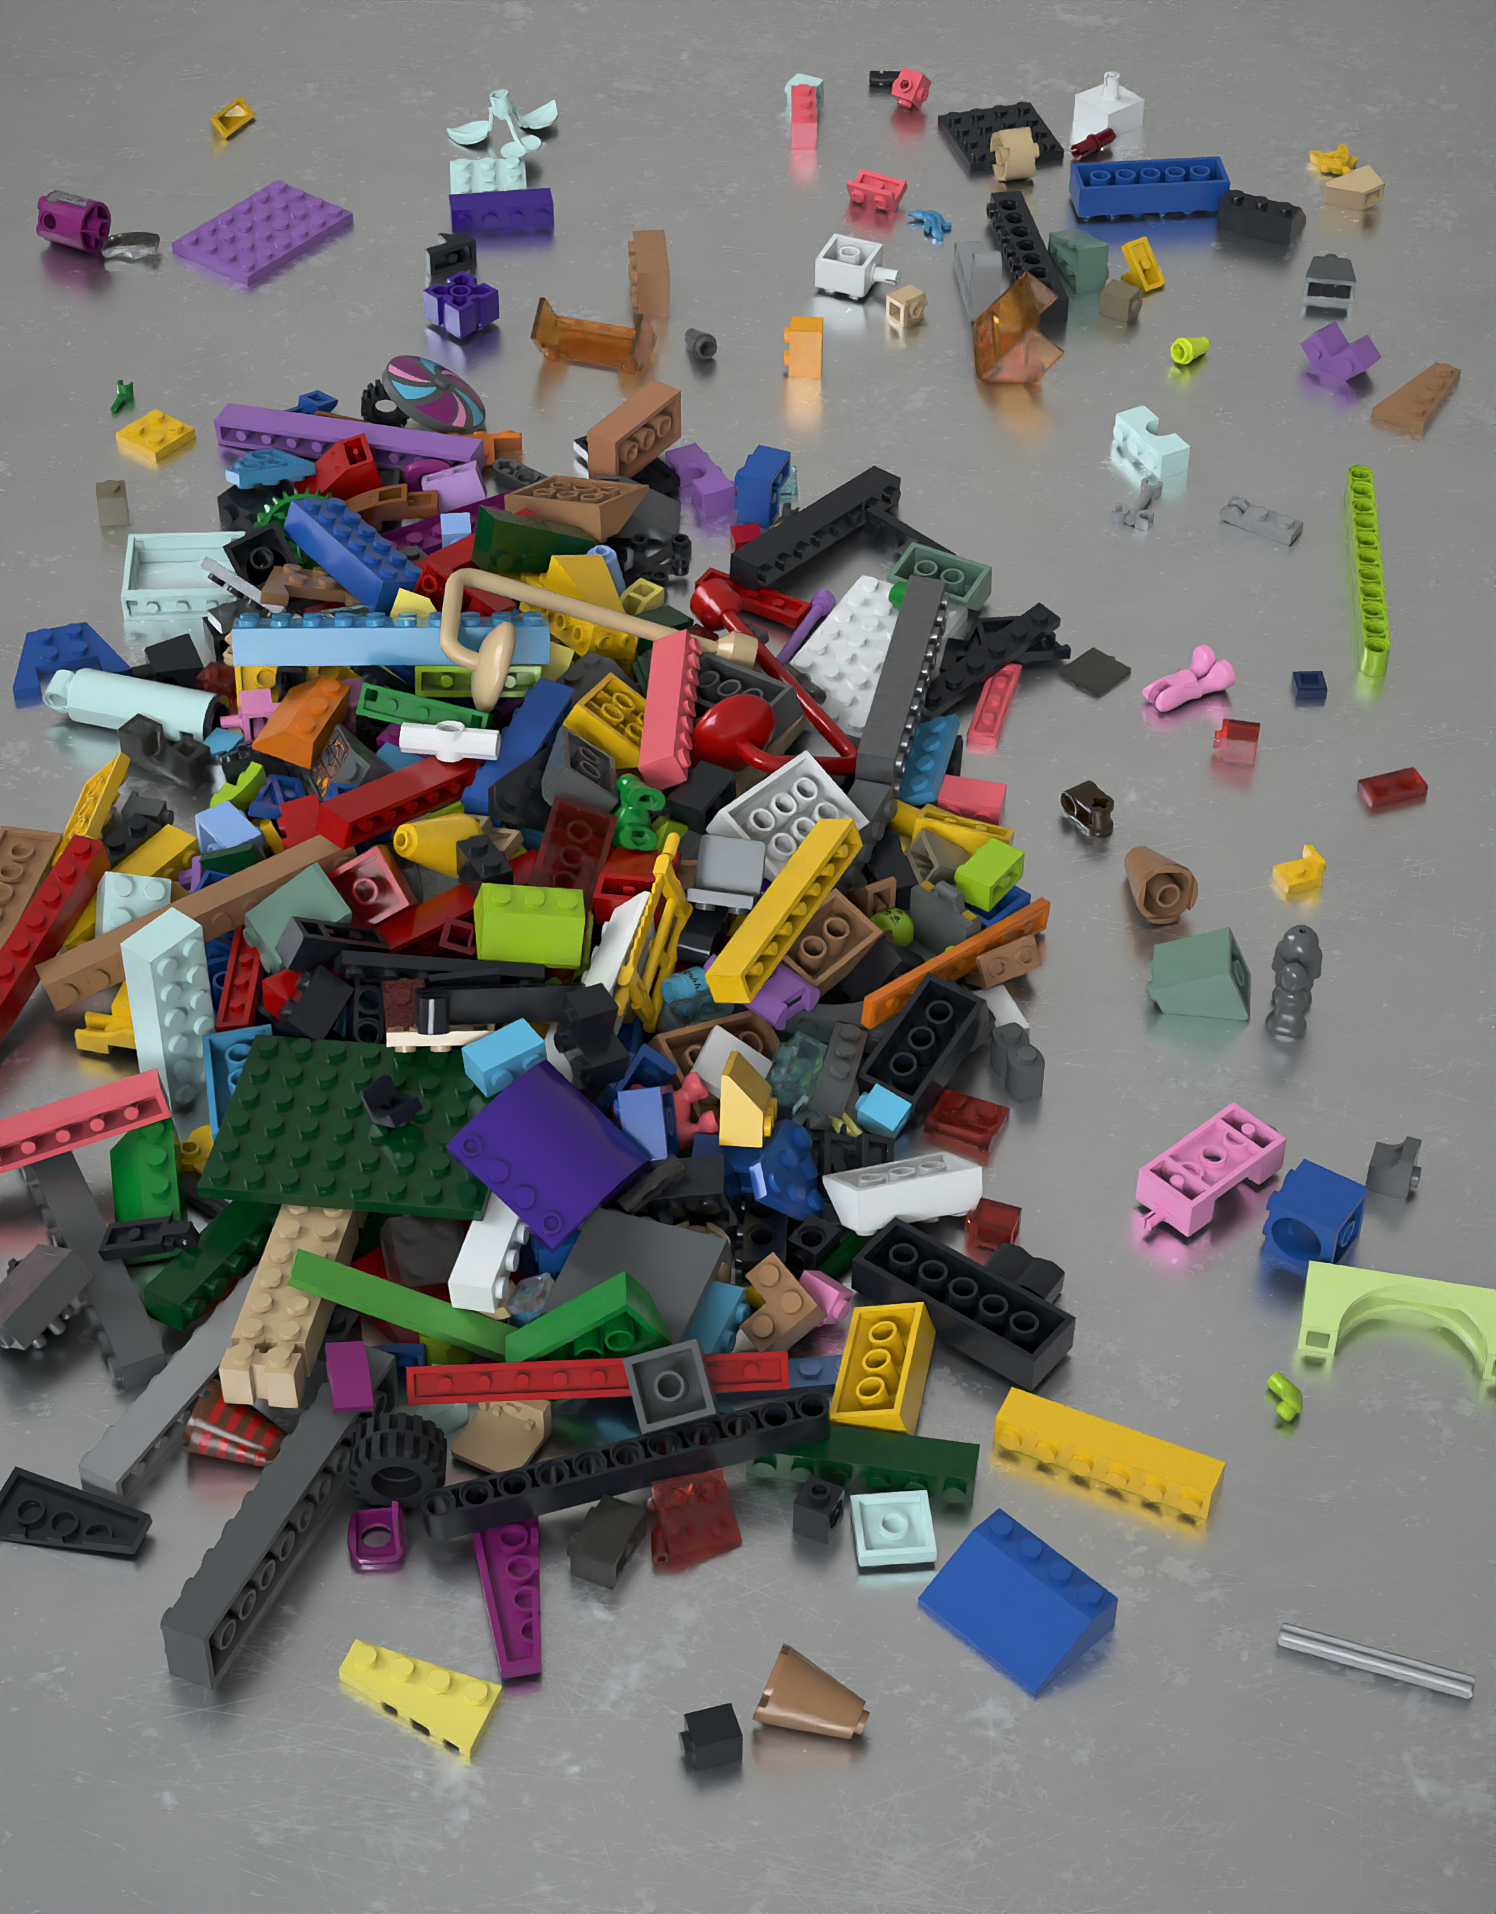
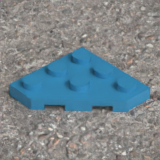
M275 448L250 451L246 454V458L237 460L234 463V467L225 469L226 481L236 484L237 488L240 489L254 488V484L262 482L265 485H276L282 479L302 481L305 480V476L315 475V463Z

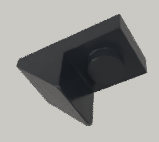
M439 233V245L425 249L426 272L430 276L477 263L476 240L473 237Z

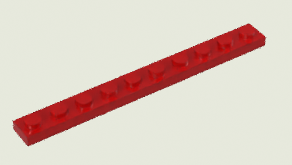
M788 1351L705 1354L714 1392L789 1389ZM624 1358L406 1367L407 1406L632 1395L622 1360Z

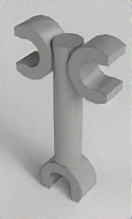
M1143 478L1141 481V494L1131 509L1125 503L1117 502L1115 511L1111 510L1110 522L1115 524H1134L1136 529L1148 531L1149 523H1153L1154 512L1144 510L1151 498L1161 495L1163 483L1159 481L1157 485L1151 486L1148 485L1149 478Z

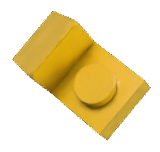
M1146 236L1121 246L1131 270L1121 276L1123 280L1141 288L1142 293L1166 284Z

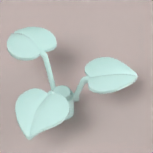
M499 89L489 95L492 107L488 108L490 113L489 122L482 120L458 128H447V133L453 141L462 145H469L480 142L488 137L487 132L493 130L494 115L499 120L506 119L514 141L505 144L501 148V155L504 158H519L527 153H534L540 150L542 144L540 139L534 135H528L521 139L518 138L511 120L512 111L518 119V126L523 128L530 127L531 129H540L553 124L558 119L556 102L553 100L522 117L514 106L513 100L510 99L508 90Z

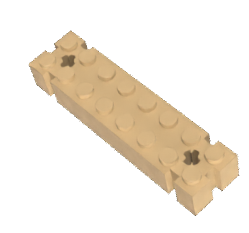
M282 1204L231 1335L232 1348H226L219 1366L224 1403L254 1405L256 1398L268 1399L269 1406L299 1408L306 1389L305 1377H310L336 1303L286 1285L294 1254L299 1248L350 1266L359 1240L358 1228H363L368 1211Z

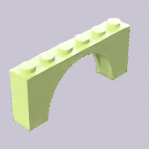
M1309 1260L1297 1349L1334 1355L1339 1338L1358 1319L1384 1310H1413L1437 1317L1461 1332L1474 1347L1482 1367V1379L1496 1381L1495 1289Z

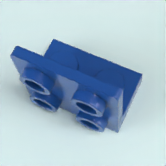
M643 1043L636 1054L629 1051L630 1059L625 1078L605 1085L606 1088L600 1093L593 1104L605 1114L613 1104L614 1099L618 1097V1091L628 1090L632 1084H640L644 1087L666 1085L679 1066Z

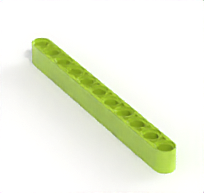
M1353 465L1348 468L1344 500L1359 666L1364 674L1377 677L1386 673L1391 644L1374 476L1372 469L1369 467Z

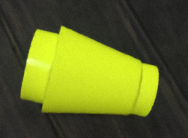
M1206 337L1178 338L1172 344L1170 352L1174 361L1188 364L1207 352L1210 345Z

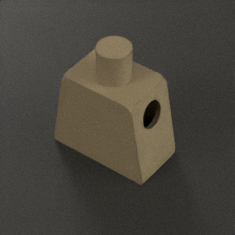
M923 828L905 851L918 883L928 880L935 886L941 880L954 886L956 884L954 882V875L957 868L961 864L964 865L970 859L963 847Z

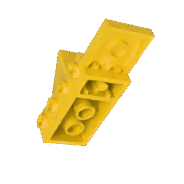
M552 555L548 571L496 574L626 614L605 560L601 555ZM520 602L519 609L522 612L536 611L541 612L542 616H548L550 633L569 648L575 650L581 657L589 651L611 659L634 658L640 637Z

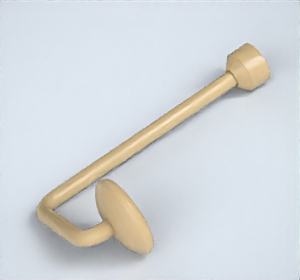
M465 568L452 573L446 582L439 643L441 650L448 659L456 665L473 671L471 677L473 702L478 711L489 713L496 705L508 675L515 646L516 630L511 622L504 621L488 633L478 652L469 650L461 645L458 641L463 590L465 587L479 588L650 641H656L680 630L490 572ZM736 631L726 634L717 641L690 634L692 639L696 638L702 649V655L707 652L752 670L758 649L757 638Z

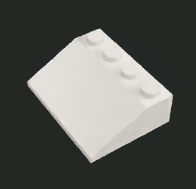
M805 750L719 810L705 830L710 835L764 842L767 850L763 877L773 882L819 819L854 818L858 832L870 822L810 753Z

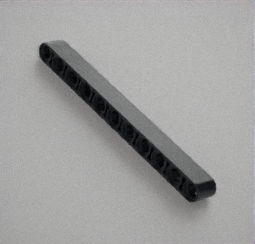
M807 1392L437 1488L426 1493L421 1500L425 1532L433 1540H449L818 1443L825 1440L831 1431L829 1400L821 1393Z

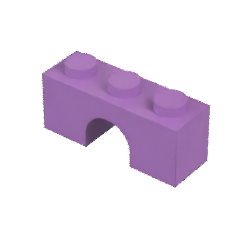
M696 443L665 451L666 465L680 477V487L678 489L692 486V505L704 518L734 510L735 497L737 496V488L734 482L726 477L722 469L716 466L709 458V455L703 452Z

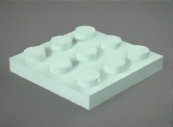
M486 157L481 160L460 158L450 161L451 194L527 189L525 158L508 157L506 159H493Z

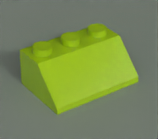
M492 883L481 884L473 905L478 960L545 965L548 968L579 969L585 926L583 890Z

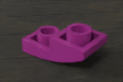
M364 1341L325 1343L328 1382L331 1384L333 1413L372 1411L371 1379Z

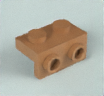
M1026 935L977 956L978 968L964 975L966 983L978 986L980 989H987L1013 977L1022 976L1027 971L1041 966L1034 936Z

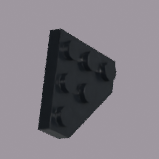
M548 746L488 788L489 817L572 842L580 836V824L573 820L570 813L561 807L554 808L550 806L542 796L541 780L553 746Z

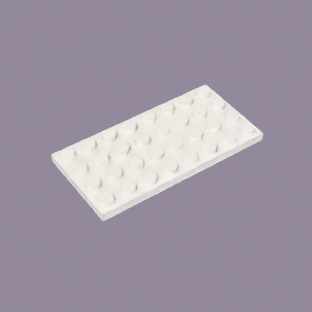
M862 575L785 667L857 747H859L899 614V611L893 608L892 603L888 600L889 592L894 584ZM951 602L948 603L947 611L944 614V618H947L944 636H942L939 653L947 644L948 638H952L967 619V607ZM810 722L804 728L805 730L820 734Z

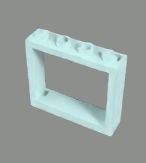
M246 532L129 534L121 593L124 621L202 619V617L208 616V609L218 607L223 603L240 600V598L227 591L228 587L137 590L140 563L203 561L206 556L214 561L229 560L222 546L234 541L232 540L233 538L245 536Z

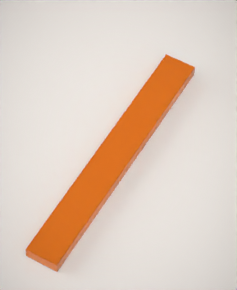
M1043 897L1039 898L865 996L861 1024L871 1029L900 1013L928 972L945 981L949 977L956 981L978 968L977 956L1026 935L1034 936L1045 930L1048 922L1050 902Z

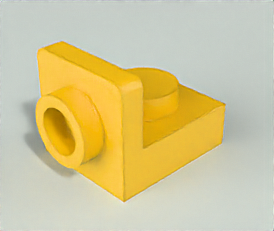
M1312 844L1304 845L1302 859L1275 865L1272 876L1287 895L1322 886L1326 862L1323 855L1318 853Z

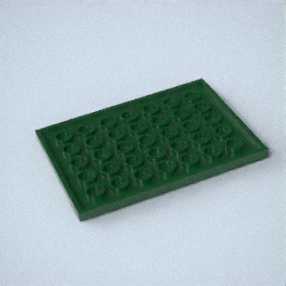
M256 1034L197 1185L199 1197L483 1221L492 1191L477 1176L473 1178L447 1153L446 1145L502 1091L488 1098L465 1074L462 1050L452 1049V1051L433 1052L429 1047H416L415 1052L402 1053L395 1052V1047H387V1044L317 1039L315 1041L309 1038ZM382 1075H389L397 1091L417 1096L423 1109L412 1116L413 1119L410 1123L400 1128L376 1124L372 1122L359 1092Z

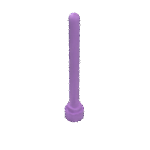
M820 589L811 598V610L776 657L783 666L787 664L819 617L828 615L836 605V599L831 592Z

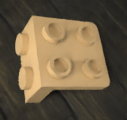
M547 1400L479 1402V1410L451 1445V1455L490 1474L528 1465L552 1432L551 1402Z

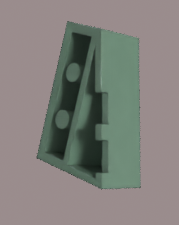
M1079 228L1049 233L1048 253L1075 295L1101 291L1105 287L1106 280L1109 278L1107 267L1109 245Z

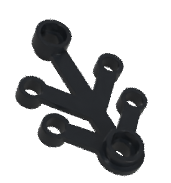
M644 534L633 535L631 537V549L634 551L633 567L625 572L624 563L628 560L627 549L623 546L611 548L617 555L626 588L639 578L666 588L669 584L668 575L685 576L689 573V561L686 558L692 554V542L685 534L673 535L667 547L645 559V551L648 549V537ZM670 557L674 558L672 564H660ZM641 575H651V577H639V576H641Z

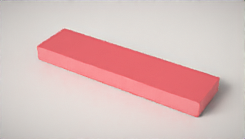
M1010 663L985 681L967 732L966 742L997 747L1022 674V665Z

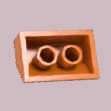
M321 675L290 688L253 742L252 749L311 770L336 725L341 724L348 714L351 685Z

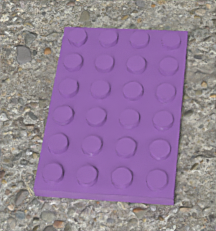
M277 180L172 243V251L237 282L250 286L352 223L353 213Z

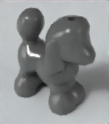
M1296 925L1290 928L1275 949L1271 965L1272 969L1276 972V987L1272 992L1274 1010L1267 1015L1265 1023L1270 1032L1278 1035L1299 1037L1307 1029V1022L1302 1016L1303 1009H1306L1312 1003L1311 989L1314 985V980L1321 976L1323 956L1319 947L1318 936L1309 926Z

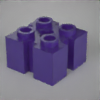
M463 270L448 277L446 284L437 283L423 290L425 319L440 327H446V331L460 339L476 331V326L484 327L500 318L498 290L486 283L478 285L477 278Z

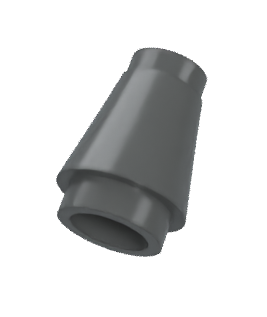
M690 328L685 332L684 340L697 358L709 359L716 353L717 344L714 336L694 328Z

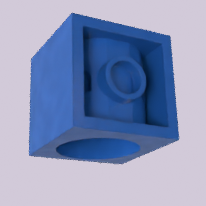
M1303 1159L1296 1170H1289L1280 1191H1273L1268 1199L1266 1210L1270 1212L1262 1229V1234L1265 1235L1263 1251L1306 1271L1308 1270L1309 1260L1339 1265L1360 1237L1369 1188L1307 1159Z

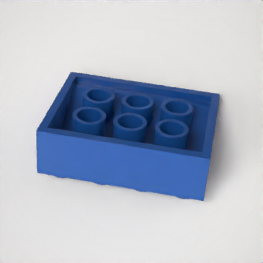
M1000 1508L972 1530L918 1598L919 1605L1034 1696H1037L1114 1628L1118 1598Z

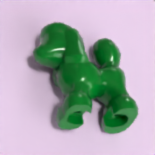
M631 773L623 774L616 782L622 806L612 808L602 821L603 829L608 834L615 849L617 847H624L630 850H653L656 847L658 837L655 831L652 830L648 810L660 811L666 802L665 795L659 789L649 787L641 782L639 777Z

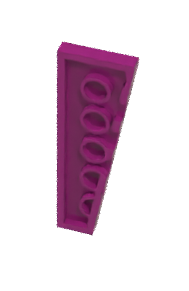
M536 1516L471 1534L502 1679L541 1672L539 1518Z

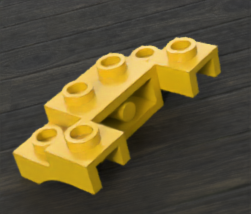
M126 980L122 981L123 984L111 1004L112 1015L86 1012L84 1015L86 1022L85 1030L76 1029L74 1033L77 1049L109 1054L113 1046L136 1049Z

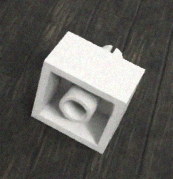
M1109 71L1104 74V84L1075 95L1073 121L1094 134L1107 128H1112L1117 137L1142 127L1145 100L1119 85V73Z

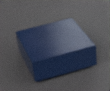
M1322 671L1292 672L1291 681L1296 699L1327 697V686Z

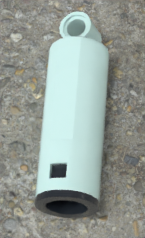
M82 668L76 674L68 670L56 671L43 695V701L49 708L60 713L68 712L73 721L200 746L217 727L221 728L220 716H230V702L227 696L89 668Z

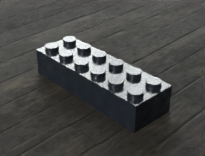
M894 1217L852 1259L851 1288L880 1305L924 1302L936 1330L935 1337L1029 1391H1032L1073 1347L1076 1317L897 1217Z

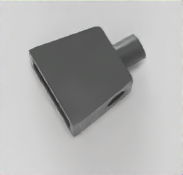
M1335 254L1313 257L1305 278L1303 300L1353 304L1356 277L1351 260L1338 258Z

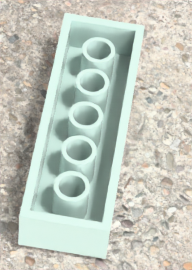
M171 907L120 943L139 1070L140 1073L157 1068L168 1096L170 1112L174 1113L207 1088L202 1035L216 1033L202 925Z

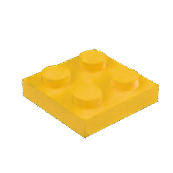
M157 409L148 412L143 417L116 432L117 443L154 462L161 460L196 438L195 428Z

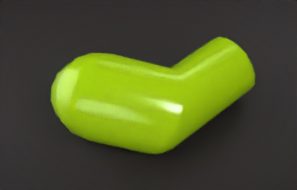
M1275 1372L1268 1379L1267 1387L1282 1399L1281 1403L1276 1406V1412L1285 1420L1291 1421L1296 1413L1300 1414L1303 1410V1396L1294 1384L1280 1372Z

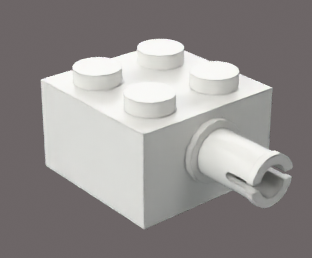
M834 234L815 259V287L824 288L827 291L847 293L853 297H864L875 282L897 287L901 271L882 267L883 244Z

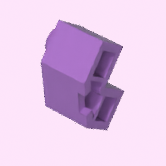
M1336 321L1317 330L1300 343L1313 367L1343 380H1348L1364 372L1382 358L1369 335L1349 344Z

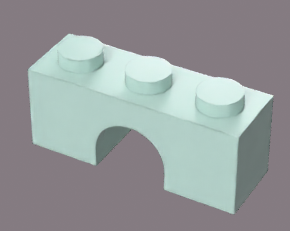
M1139 406L1116 414L1115 427L1113 429L1114 437L1159 479L1188 470L1190 446L1175 433L1157 436L1159 418L1146 406Z

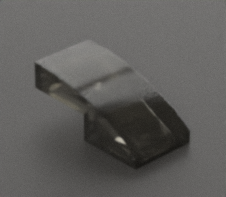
M127 232L111 235L104 239L101 252L105 259L129 252L135 260L156 253L160 237L158 234L148 232Z

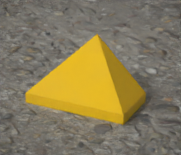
M238 96L213 115L210 120L226 139L256 114L244 99Z

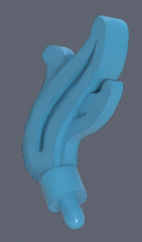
M916 209L915 212H908V216L915 217V220L925 221L924 230L927 233H930L931 230V234L940 240H943L944 235L941 229H950L952 223H947L942 215L936 211Z

